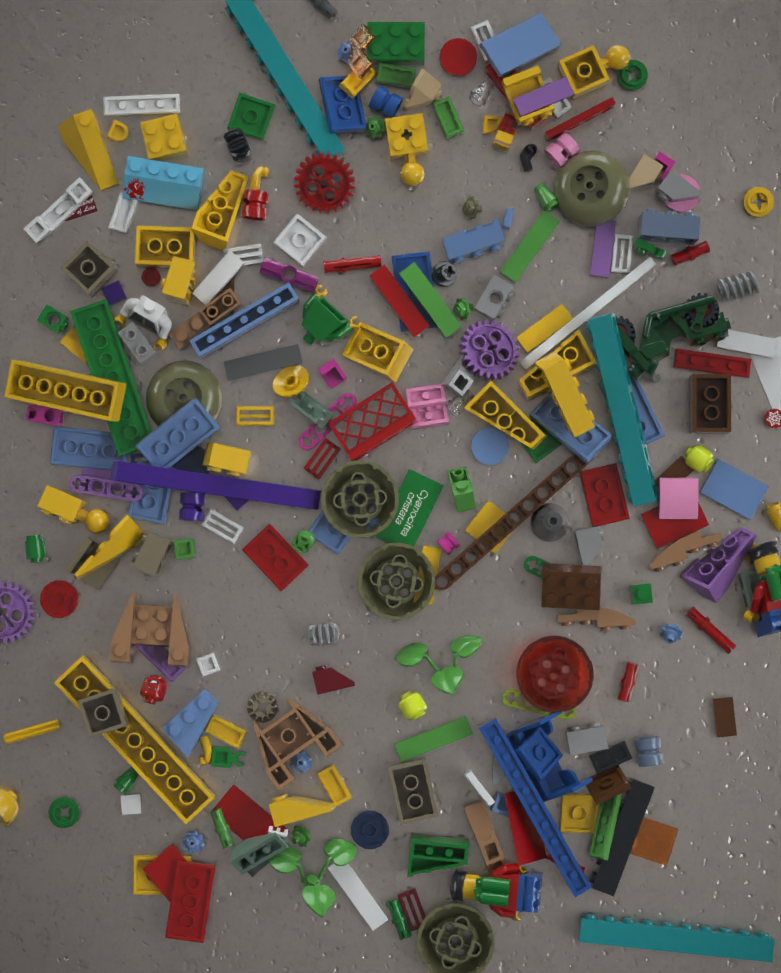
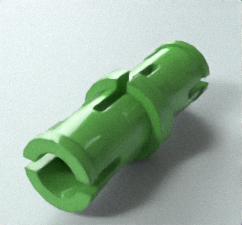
M218 808L211 811L210 814L216 827L214 830L219 835L222 848L225 849L227 846H233L234 842L229 832L230 826L226 824L222 809Z

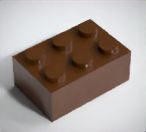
M692 374L690 376V433H730L731 374Z
M544 563L542 570L541 607L600 610L602 566Z

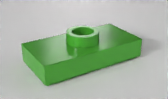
M379 63L376 83L411 89L415 81L416 69Z
M450 96L432 103L446 139L464 132Z

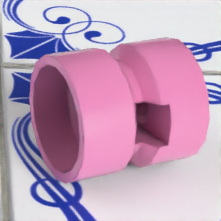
M563 132L556 138V143H551L544 149L547 157L558 168H561L568 161V157H572L580 151L578 144L566 132Z

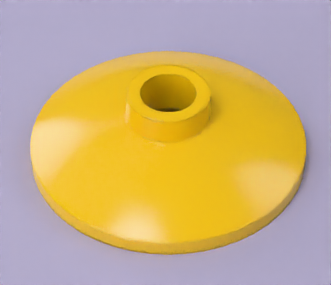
M299 365L286 367L274 378L273 389L281 397L294 396L306 387L309 381V374L304 367Z

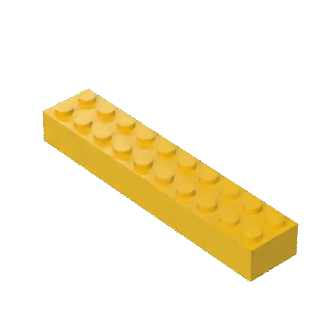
M85 655L80 657L54 682L79 710L77 700L115 688ZM119 692L129 725L103 733L102 735L175 814L187 824L216 795Z

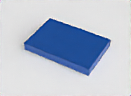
M347 76L320 77L319 79L329 133L366 131L367 129L360 92L352 99L339 87L340 83Z

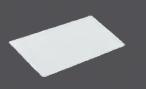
M781 336L774 338L777 340L773 358L752 354L750 356L772 409L781 411Z

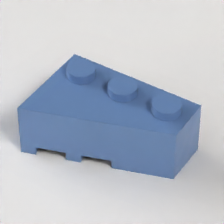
M498 218L494 219L493 223L484 226L480 224L474 229L463 230L442 238L448 262L453 261L454 264L465 261V257H480L483 255L482 252L488 250L490 253L499 251L505 242Z
M207 689L203 690L162 728L164 733L187 758L191 755L219 704Z

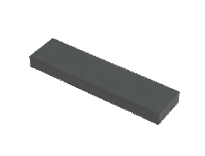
M298 344L224 361L228 381L302 364Z

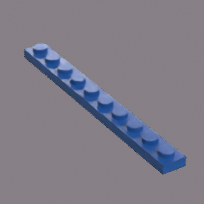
M494 718L480 726L481 733L574 897L592 888L497 719Z

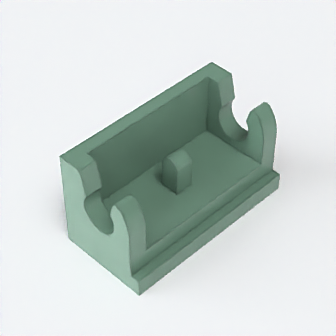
M301 391L298 393L299 397L296 400L291 398L288 401L296 410L321 429L324 428L334 415L306 392Z
M756 570L738 573L746 611L750 610L756 584L761 582L760 575L756 573Z

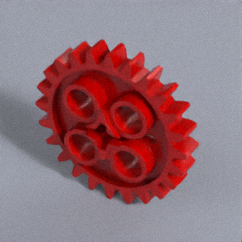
M320 151L318 157L315 153H312V159L306 156V163L300 162L299 164L302 169L297 168L295 171L299 174L294 176V180L299 181L294 184L295 188H299L295 194H302L299 201L306 200L305 207L311 204L312 211L317 207L319 208V213L323 209H326V212L329 213L330 208H333L336 212L337 205L343 208V201L349 203L350 199L348 196H353L354 194L350 190L356 187V185L351 183L355 181L356 177L350 176L354 170H348L350 163L343 164L344 157L338 160L337 153L333 157H331L330 151H328L326 156ZM321 166L325 172L319 174L315 171V167ZM339 174L341 175L342 180L335 181L332 178V175ZM324 179L328 180L325 186L322 185ZM313 183L317 186V190L311 191L307 185ZM332 191L335 197L328 198L325 192Z

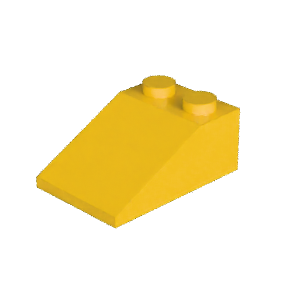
M362 323L360 328L354 330L342 356L396 383L414 349L405 341Z
M287 793L276 796V798H273V802L269 804L275 827L328 813L336 807V804L333 802L297 795L288 796Z

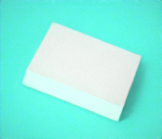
M297 213L273 244L300 266L304 267L327 237Z
M469 768L464 772L465 777L487 805L491 806L495 803L493 797Z

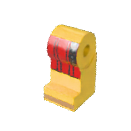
M505 112L493 141V147L509 151L517 127L514 115Z

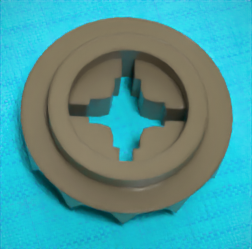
M267 692L255 693L247 704L249 716L254 721L260 723L272 720L278 710L276 699ZM257 700H259L262 704L270 703L265 708L267 715L265 714V712L263 713V711L255 712V710H257V708L259 707V702Z

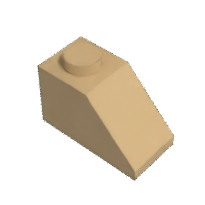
M644 154L629 178L630 190L652 185L654 181L658 182L664 173L661 171L663 165Z

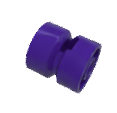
M180 493L182 508L179 509V520L204 521L202 506L205 505V494Z

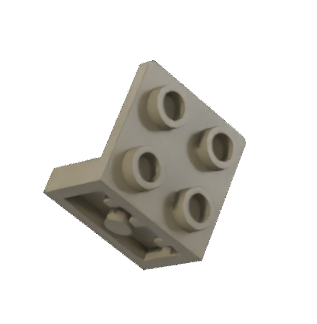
M86 537L64 569L69 573L75 574L91 555L94 556L96 554L95 551L99 544ZM117 558L81 579L96 590H99L120 559Z

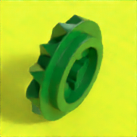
M630 60L625 68L618 70V81L623 88L630 89L631 91L640 89L647 81V68L638 60ZM635 69H637L635 75L637 79L633 78L632 80L628 81V72L632 73L633 71H635Z
M60 797L54 800L49 807V819L59 828L73 826L79 818V807L76 801L69 797ZM70 807L67 812L69 817L63 816L58 818L61 814L60 808L66 809Z

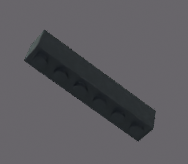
M634 778L628 781L631 789L625 792L624 798L620 802L608 861L597 859L596 864L598 867L596 872L592 871L589 879L593 889L613 897L655 789L654 786Z

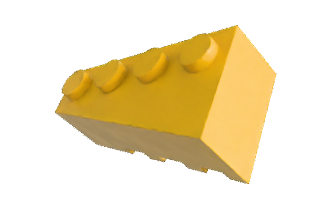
M579 329L554 351L564 360L567 359L572 367V370H570L572 377H578L596 368V360ZM537 366L519 380V386L527 401L550 391L542 378L545 375L544 372L537 368Z
M556 352L536 361L537 368L541 369L545 374L542 377L545 384L553 391L551 396L555 404L561 408L559 412L570 434L575 438L595 428L593 423L595 417L591 410L588 411L585 406L587 400L583 393H579L578 387L580 385L576 377H572L570 373L572 367L567 359L564 360Z
M492 381L464 407L533 450L547 437Z

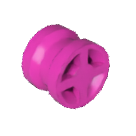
M449 531L445 533V537L437 540L447 555L451 554L454 548L460 546Z

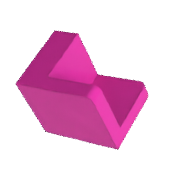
M659 151L654 160L663 165L661 171L664 173L658 181L661 184L675 161Z
M335 359L318 368L330 389H333L347 379Z

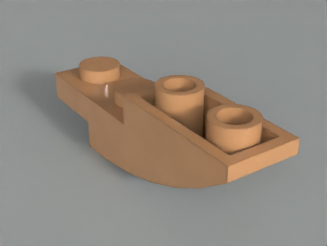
M229 288L201 308L194 316L170 332L169 336L179 350H181L190 343L189 340L222 321L241 302L231 288Z
M697 531L684 536L663 549L648 565L649 570L654 569L657 572L666 569L665 565L671 563L673 567L684 564V560L688 559L686 551L689 550V554L701 551L700 547L707 545L708 548L718 546V541L723 540L722 535L717 533L702 538L701 532Z
M600 607V610L575 609L573 614L556 615L557 623H562V626H571L574 621H581V625L592 624V620H595L596 627H600L601 631L612 630V626H620V630L631 629V625H636V621L627 615Z
M480 800L463 807L490 875L494 869L506 864L490 819Z

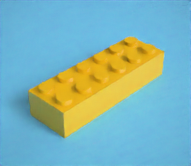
M11 359L4 397L107 421H119L127 384L23 360Z

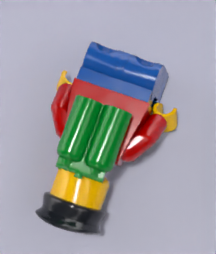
M776 541L763 543L747 551L750 555V563L754 564L756 573L762 575L761 579L763 580L756 584L750 610L744 614V620L749 623L754 622L758 637L781 632V564L778 557L780 553L777 549L778 542Z
M517 860L515 863L504 864L494 869L492 874L482 878L480 875L456 870L450 883L451 898L453 901H465L466 899L478 901L481 904L489 905L490 909L500 917L521 921L523 919L518 918V912L537 913L540 910L541 893L539 892L542 889L543 872L527 871L522 865L518 866Z

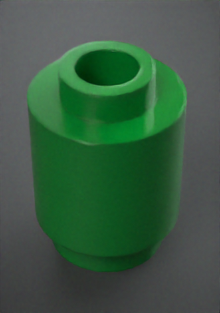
M42 535L26 536V559H30L31 563L42 562V558L46 557Z

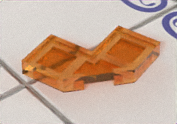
M361 24L350 37L351 57H349L348 61L350 68L361 79L374 65L364 51L376 38L364 24Z

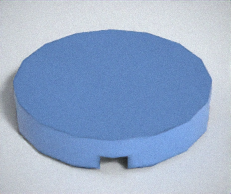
M483 428L472 439V454L482 464H498L508 454V438L498 428Z

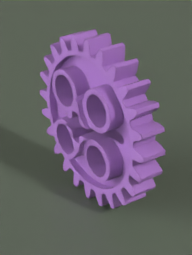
M487 319L482 323L477 321L475 325L469 326V329L464 331L465 335L460 338L463 342L459 344V347L463 350L459 354L465 356L461 362H467L468 364L465 368H472L470 374L477 372L478 379L484 375L485 381L489 377H491L492 381L496 380L497 377L501 380L504 375L508 376L510 371L512 372L515 369L514 365L519 362L516 358L520 356V353L515 351L520 346L514 345L518 339H512L513 332L507 333L508 326L504 329L501 328V322L496 326L494 320L489 324ZM491 336H494L497 342L493 341ZM474 341L480 344V348L475 345ZM499 353L503 354L504 359L499 356ZM482 359H485L488 365L484 364Z
M1 581L0 605L2 609H8L6 615L14 624V627H11L7 617L0 615V621L2 620L6 624L5 630L0 631V641L3 639L4 644H7L8 638L13 643L15 642V636L22 639L21 632L29 633L26 627H33L29 621L35 620L31 613L36 612V610L30 608L35 603L28 601L31 595H24L26 589L19 591V584L12 588V582H9L6 587L5 582ZM5 594L11 596V603L8 605L3 603V596ZM15 610H20L22 613V618L19 621L13 617Z

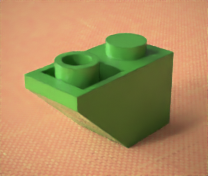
M462 467L448 470L457 512L475 509L474 494L467 468Z

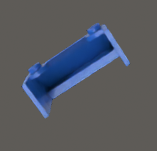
M558 710L542 716L509 732L506 737L514 751L538 726H541L547 735L551 734L553 731L551 719L562 714L561 711ZM518 756L543 802L573 793L593 781L592 777L579 781L577 775L572 770H562L559 762L554 765L542 780L538 781Z

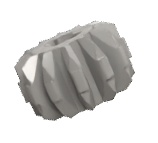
M331 623L309 626L307 632L309 644L328 645L339 642L340 632L338 625Z

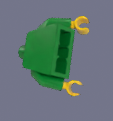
M322 285L316 286V293L312 294L303 305L302 326L308 331L303 339L310 345L316 339L319 342H332L342 339L352 331V328L358 329L362 322L358 325L353 324V320L357 319V316L352 317L348 324L349 320L324 298L327 296L328 290L325 289L323 293H319Z

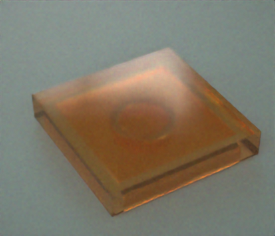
M644 817L630 854L667 866L679 829Z

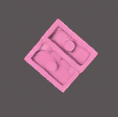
M442 384L406 389L408 407L418 421L411 426V430L449 424L445 391Z
M659 478V519H698V478Z

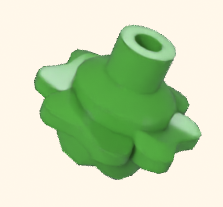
M379 116L368 118L365 135H370L371 139L382 137V132L386 131L385 121L383 119L380 120Z
M458 298L453 310L460 320L468 319L470 311L474 309L473 304L466 302L465 298Z
M302 825L294 826L291 842L293 844L298 843L300 847H307L308 842L311 840L309 830Z

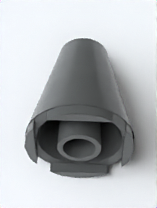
M548 503L540 506L533 513L531 527L539 539L548 542L557 541L566 534L569 527V518L562 507ZM550 518H554L555 525L550 524Z

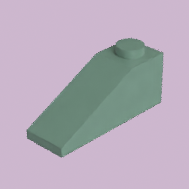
M276 832L248 838L232 848L230 863L243 875L288 848V844Z

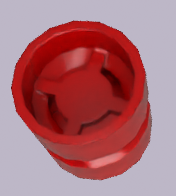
M252 189L244 190L243 201L246 205L242 206L241 217L249 220L265 221L267 209L264 206L268 204L269 193Z

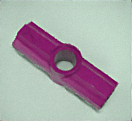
M266 257L259 272L285 284L289 282L290 285L314 293L319 280L318 276ZM287 271L295 273L294 277L290 280L284 277Z

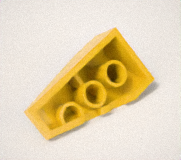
M92 109L75 114L59 124L58 127L64 144L100 190L119 185Z
M231 170L197 211L191 231L204 244L223 251L228 242L249 178L248 176Z
M126 515L111 531L108 537L109 540L102 542L95 551L96 554L94 556L91 555L74 574L75 580L81 579L126 554L133 547L137 549L141 545L140 542L144 533L129 515Z

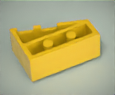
M173 256L167 278H163L160 287L168 301L190 306L192 293L195 290V278L192 275H195L194 267L196 262Z

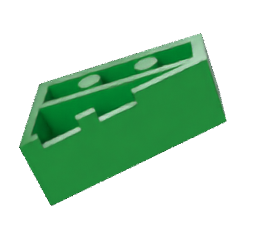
M411 833L407 877L420 873H430L434 870L467 865L469 839Z

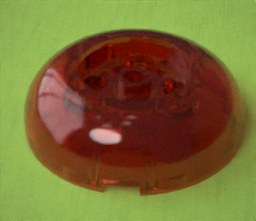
M542 637L527 646L517 663L516 680L521 694L532 706L544 712L561 713L577 707L585 700L593 685L594 670L592 662L583 647L566 637ZM546 660L550 661L551 667L545 668L543 662ZM568 666L570 672L567 674L563 673L562 667ZM554 673L557 675L556 679H552V676L550 675ZM544 679L546 681V685L540 686L538 684V680ZM557 685H564L565 690L563 692H559L557 689Z

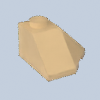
M421 69L410 89L409 99L406 98L403 104V110L410 111L432 105L434 100H439L443 92L440 90L442 84L426 70Z

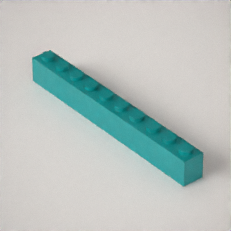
M225 0L227 14L230 18L233 16L237 21L235 23L237 30L240 34L243 32L247 37L245 39L247 46L250 50L253 48L257 53L255 55L257 62L260 66L263 64L267 69L265 71L267 78L270 82L273 80L277 85L275 87L277 94L280 98L283 96L287 101L285 103L287 110L290 114L293 112L297 117L295 122L300 130L303 128L307 133L305 138L309 145H314L317 149L315 151L316 156H319L320 151L323 152L324 156L327 155L328 151H330L331 157L336 153L338 154L337 158L343 155L345 148L335 133H329L327 119L253 1Z
M615 313L592 317L588 319L587 329L593 337L592 349L598 358L596 366L597 370L601 371L603 378L601 379V387L603 391H606L607 395L605 403L607 409H610L611 427L615 428L616 432L614 441L620 449L619 461L621 465H624L625 472H623V478L629 486L628 499L633 503V507L656 502L659 496Z
M585 914V917L580 916L578 940L583 943L773 963L775 939L767 932H758V935L751 934V931L739 930V933L731 932V929L720 928V931L712 930V927L701 926L698 929L693 928V925L681 924V927L674 926V923L662 922V925L654 924L652 920H643V923L635 922L633 918H624L623 921L616 920L614 916H604V919L597 918L595 914Z

